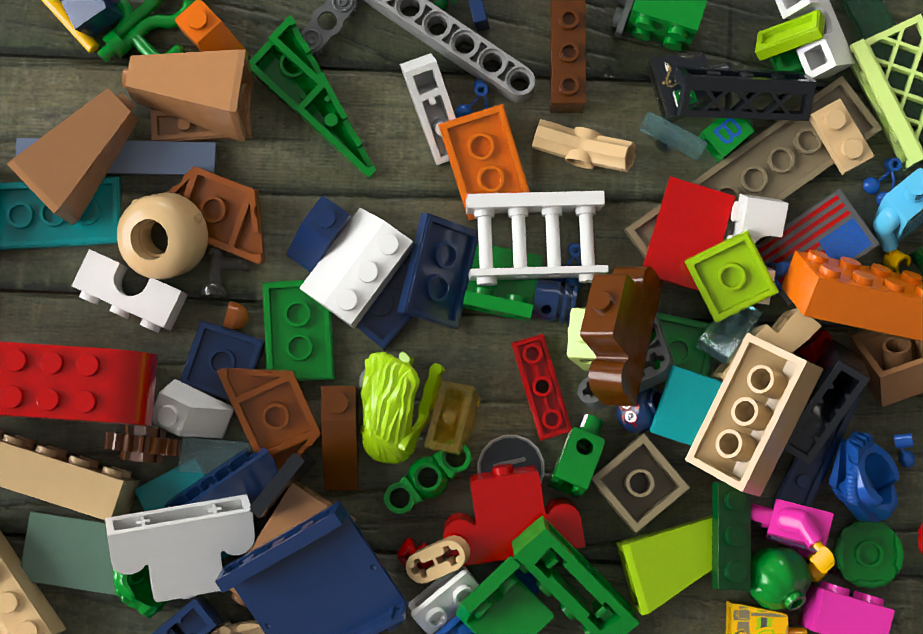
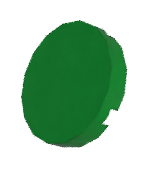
M853 521L842 528L834 540L832 554L835 558V567L845 580L855 586L868 589L883 587L890 583V580L895 575H898L902 568L904 559L902 542L898 535L883 522Z

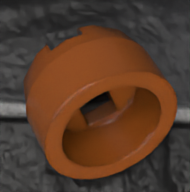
M229 301L223 327L234 330L240 329L247 324L249 313L242 304Z

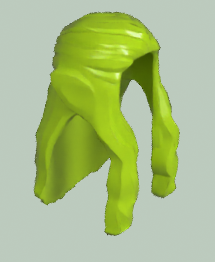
M386 352L372 353L368 359H365L366 371L363 376L360 393L363 407V425L359 432L362 434L363 447L367 455L373 460L388 464H399L407 460L415 452L418 437L430 419V412L437 403L441 375L445 372L441 364L434 363L430 367L429 377L425 382L423 396L419 404L417 422L412 426L414 399L420 384L418 374L412 367L414 357L406 352H401L398 359L391 354H386Z

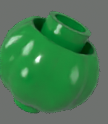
M767 547L758 551L752 557L751 591L749 592L761 607L774 611L787 608L789 611H794L806 602L805 595L810 589L812 575L807 562L800 553L787 547Z

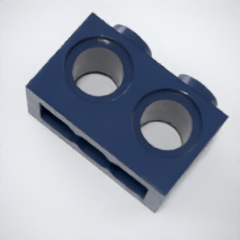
M202 594L190 601L152 634H209L224 620Z

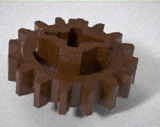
M125 425L124 434L106 432L104 448L121 450V460L162 464L163 455L180 456L182 440L165 438V429Z

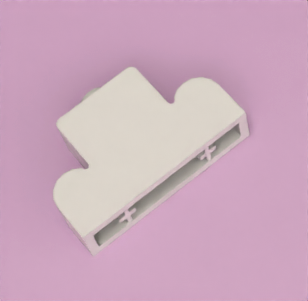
M247 494L105 518L113 568L122 574H134L142 570L145 565H148L153 599L156 602L179 598L191 599L200 594L221 591L215 583L222 570L221 552L225 551L230 555H241L249 551L254 544L253 513L249 511L251 505Z

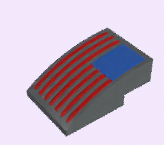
M839 188L785 225L782 237L769 236L756 247L765 265L771 262H791L795 250L808 253L809 250H818L833 259L840 260L841 257H849L857 260L880 243ZM769 266L774 271L776 270L775 266ZM777 275V280L782 286L785 276ZM781 289L779 296L786 306H789L793 302Z

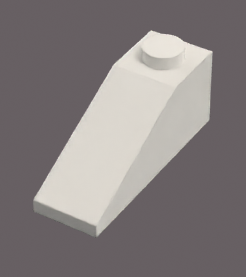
M430 53L402 63L400 67L435 163L440 165L448 162L449 158L438 124L456 119L437 61Z

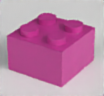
M821 581L819 587L811 585L810 589L806 592V602L803 604L798 624L820 634H889L895 610L884 607V599L855 590L853 597L849 596L850 589Z

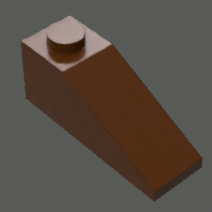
M321 386L324 490H359V388L357 386Z

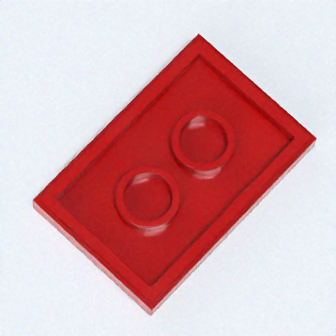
M670 176L643 266H651L662 282L700 293L684 261L723 241L736 196Z

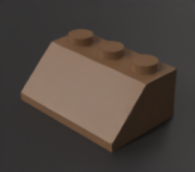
M868 329L850 335L853 350L862 356L870 380L867 386L882 407L923 393V341Z

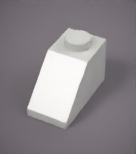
M174 379L159 392L153 407L152 423L178 436L222 439L225 436L235 410L232 406Z

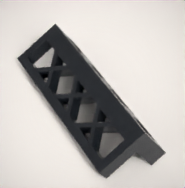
M676 66L674 80L681 86L677 114L683 117L809 121L817 82L805 72ZM691 90L705 91L710 97L699 107H688ZM728 92H737L742 100L731 109L723 108L718 102ZM743 92H750V93L745 96ZM761 93H769L774 101L763 110L755 109L751 102ZM794 94H803L800 111H788L783 103Z

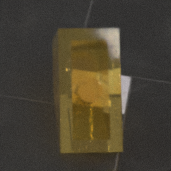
M441 380L424 445L425 448L460 454L473 432L481 400L475 387Z

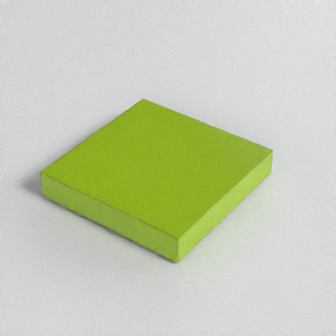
M748 230L684 261L715 323L779 293Z

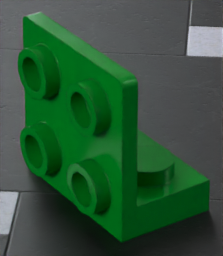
M479 243L476 247L472 269H480ZM492 245L493 268H514L513 250ZM527 253V267H541L543 257ZM537 279L497 280V285L478 286L477 281H469L465 292L463 308L530 322Z
M511 555L460 603L455 613L474 634H538L554 617V614L515 576L521 565Z

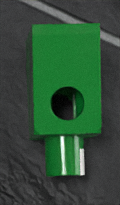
M585 414L580 427L572 428L565 440L547 486L577 499L585 493L606 441L599 437L604 423L603 420L593 415ZM577 447L582 448L586 455L579 453Z

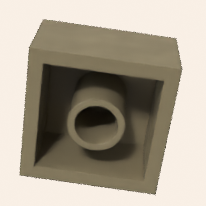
M645 434L638 435L594 472L590 481L630 530L635 533L690 488Z

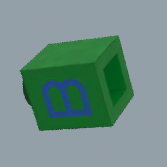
M717 118L701 132L697 140L719 163L749 139L755 130L751 127L753 125L751 119Z

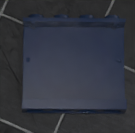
M340 500L224 566L215 580L222 593L234 587L265 634H379L384 630L391 632L403 624L409 605Z

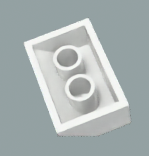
M359 208L301 285L300 289L352 328H355L412 252L413 241L384 220Z

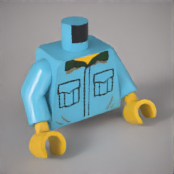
M918 168L884 196L872 220L873 229L882 251L886 252L883 257V264L897 273H900V263L906 266L911 264L910 256L897 250L898 243L923 223L922 168Z

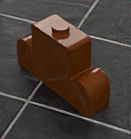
M619 266L613 270L612 274H595L593 276L581 325L580 337L596 355V359L592 361L589 368V385L591 391L603 405L636 406L663 282L651 266Z

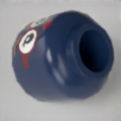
M651 387L639 392L636 406H616V418L620 425L634 434L650 430L663 393Z

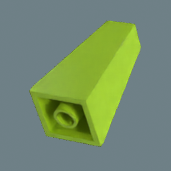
M712 515L615 542L634 609L642 616L651 613L712 570Z

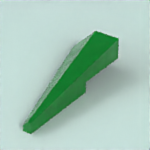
M289 15L268 37V41L249 60L252 74L369 179L375 173L376 168L350 124L327 78L316 62L310 47L305 42L294 18Z

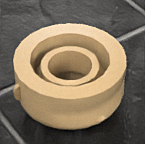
M165 192L144 196L131 202L119 220L117 243L123 259L131 269L147 278L162 280L182 275L199 264L205 255L208 245V230L201 211L193 202L179 194ZM156 222L160 223L166 230L168 236L166 251L158 249L152 241L151 230Z

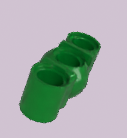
M451 442L441 451L434 453L433 456H422L416 459L409 466L407 475H404L399 482L390 485L386 490L384 502L391 512L402 514L411 510L415 504L422 502L424 499H434L441 496L447 490L450 479L452 480L457 473L464 471L470 465L471 452L469 448L461 442ZM459 447L464 450L466 460L462 466L452 467L448 464L446 455L451 448ZM426 467L433 468L438 474V481L433 487H424L419 481V474ZM404 488L408 491L410 501L406 507L399 508L392 503L391 495L395 489Z

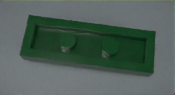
M725 482L712 483V589L751 591V494L741 492Z

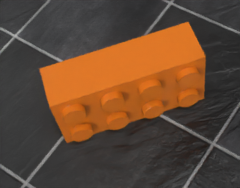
M795 250L781 288L803 316L923 341L922 276L908 270H903L902 274L892 272L888 267L873 263L871 267L864 266L857 260L849 257H841L840 260H837L818 250H809L808 253Z

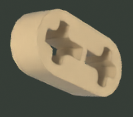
M453 535L419 549L406 562L408 576L416 583L423 584L458 570L470 557L469 544L462 537ZM449 549H457L459 551V555L456 558L451 556L443 559L442 557ZM433 560L434 564L430 568L419 570L417 564L420 561L425 563Z

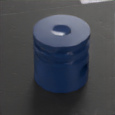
M538 278L531 318L551 322L559 319L558 323H563L565 320L569 324L570 312L572 308H575L578 285L574 284L573 287H569L570 283H565L564 286H561V282Z

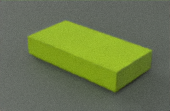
M821 10L812 11L759 31L755 53L759 60L767 59L823 38L825 17Z

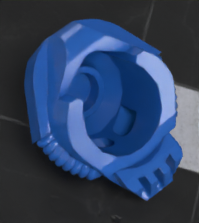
M854 431L848 439L844 438L839 444L829 480L831 490L856 519L861 522L886 520L892 515L898 505L894 483L899 480V473L893 458L884 449L873 443L871 434Z

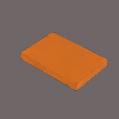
M503 104L438 124L465 212L468 194L530 192ZM466 214L468 221L475 219L474 214Z

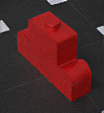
M500 464L493 466V471L471 475L470 487L475 517L471 518L466 513L457 512L450 515L443 525V539L455 535L462 537L469 544L470 557L463 566L506 560L510 555L513 557L514 553L511 542L542 515L576 549L585 547L582 519L577 506L566 497H557L544 507L540 475L534 465L513 468V464ZM449 549L445 552L446 558L451 556L456 558L459 555V551L457 549Z

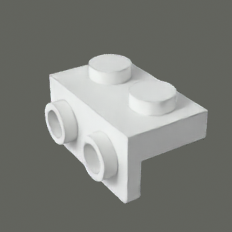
M462 566L456 571L439 577L411 600L408 605L412 611L411 616L427 634H433L455 616L460 603L479 584L467 567Z

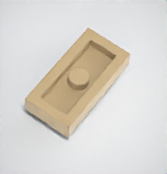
M840 98L810 115L809 120L842 175L875 156Z

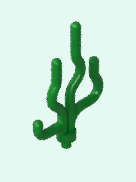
M120 0L118 6L123 17L120 18L118 25L102 38L106 45L97 54L105 62H108L115 54L121 59L133 46L142 55L162 54L144 36L156 28L178 27L174 19L195 0H184L181 9L175 14L153 16L149 15L164 0H145L134 11L128 0ZM175 45L163 54L185 53V49L181 45Z

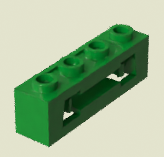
M543 515L511 542L514 553L513 558L521 565L519 569L525 574L530 572L537 579L536 584L540 590L548 597L553 595L560 602L559 606L570 620L576 618L583 625L582 629L585 634H628L640 624L634 607ZM556 552L562 557L563 566L596 598L591 603L594 613L588 608L586 599L553 567L559 562Z

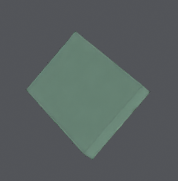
M37 511L30 512L21 567L31 582L116 595L106 522Z

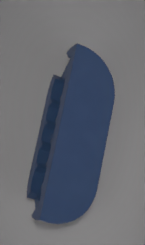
M264 447L259 452L252 454L246 449L184 489L164 506L168 508L247 494L250 505H252L277 474L276 463Z

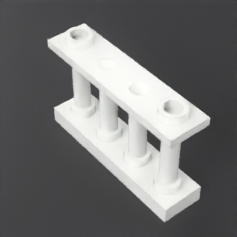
M604 191L468 194L466 198V214H474V218L478 219L480 269H470L468 274L469 281H477L478 286L497 285V280L579 278V283H592L595 274H607L608 265H595L593 215H596V211H600L605 205ZM542 212V217H545L548 267H527L525 217H528V213ZM562 212H575L576 216H579L581 266H561L559 216H562ZM508 213V217L512 218L514 268H493L491 218H494L495 214Z

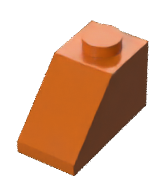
M195 0L174 19L180 30L201 52L246 50L202 0Z

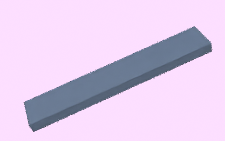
M17 138L16 156L40 138ZM127 140L106 175L183 177L193 166L217 173L218 145L216 142Z

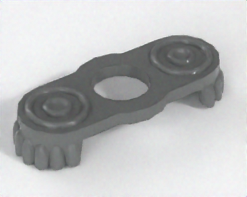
M327 0L323 6L318 7L313 12L311 21L301 31V34L315 58L323 55V48L332 37L337 36L341 32L344 22L352 13L357 14V9H359L358 0ZM324 13H331L337 18V24L331 30H323L318 25V19Z

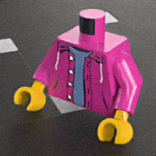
M776 499L773 509L755 503L752 504L751 524L768 529L765 539L795 548L803 558L806 557L810 562L808 566L811 570L812 582L820 581L828 573V570L834 566L835 558L832 552L825 547L834 513L781 499Z

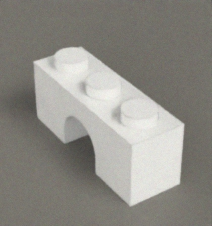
M775 0L783 19H794L819 9L825 17L823 38L796 49L807 75L814 80L829 78L855 64L853 55L829 0Z
M740 194L739 201L734 202L731 212V220L734 222L733 233L728 235L727 239L745 230H748L754 243L765 236L782 237L789 203L780 199ZM766 266L774 281L776 271ZM771 297L758 303L769 305Z
M89 249L72 284V287L81 290L80 298L96 305L99 304L100 300L112 304L109 311L126 319L132 313L142 318L140 325L159 333L161 327L169 331L172 330L188 296L186 293L150 278L141 293L135 296H127L122 288V280L128 267Z

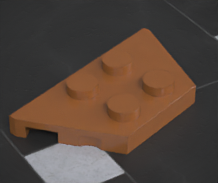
M193 166L183 176L181 183L173 186L168 193H176L186 197L201 211L207 225L208 244L254 263L264 265L265 252L259 190L201 167Z
M220 368L217 370V374L254 453L259 452L262 447L266 448L276 463L277 471L281 469L293 453L304 454L321 434L319 425L293 370Z

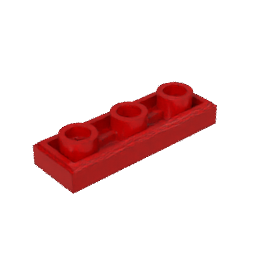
M544 333L511 343L539 440L570 432L572 430ZM538 381L546 382L548 385L547 392L539 393L535 387Z

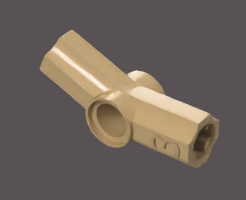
M542 119L539 121L532 144L533 149L563 157L566 162L585 169H593L594 166L620 172H628L633 167L636 158V145L631 141L605 137L601 133L585 127H575L572 129Z

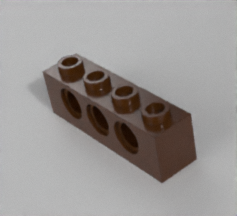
M550 0V113H583L586 104V0Z

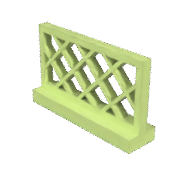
M919 14L866 40L863 38L849 46L855 60V64L850 67L896 157L901 160L903 171L923 161V148L918 140L923 129V109L919 121L907 117L903 111L906 99L923 105L922 97L909 93L913 78L923 81V73L916 71L920 57L923 56V17ZM916 26L921 36L918 47L901 42L904 30ZM897 34L896 40H895V39H892V38H889V37H891V36ZM878 42L893 46L889 61L877 58L871 46ZM898 48L916 54L911 69L893 63ZM891 70L908 75L903 91L891 87L888 81Z

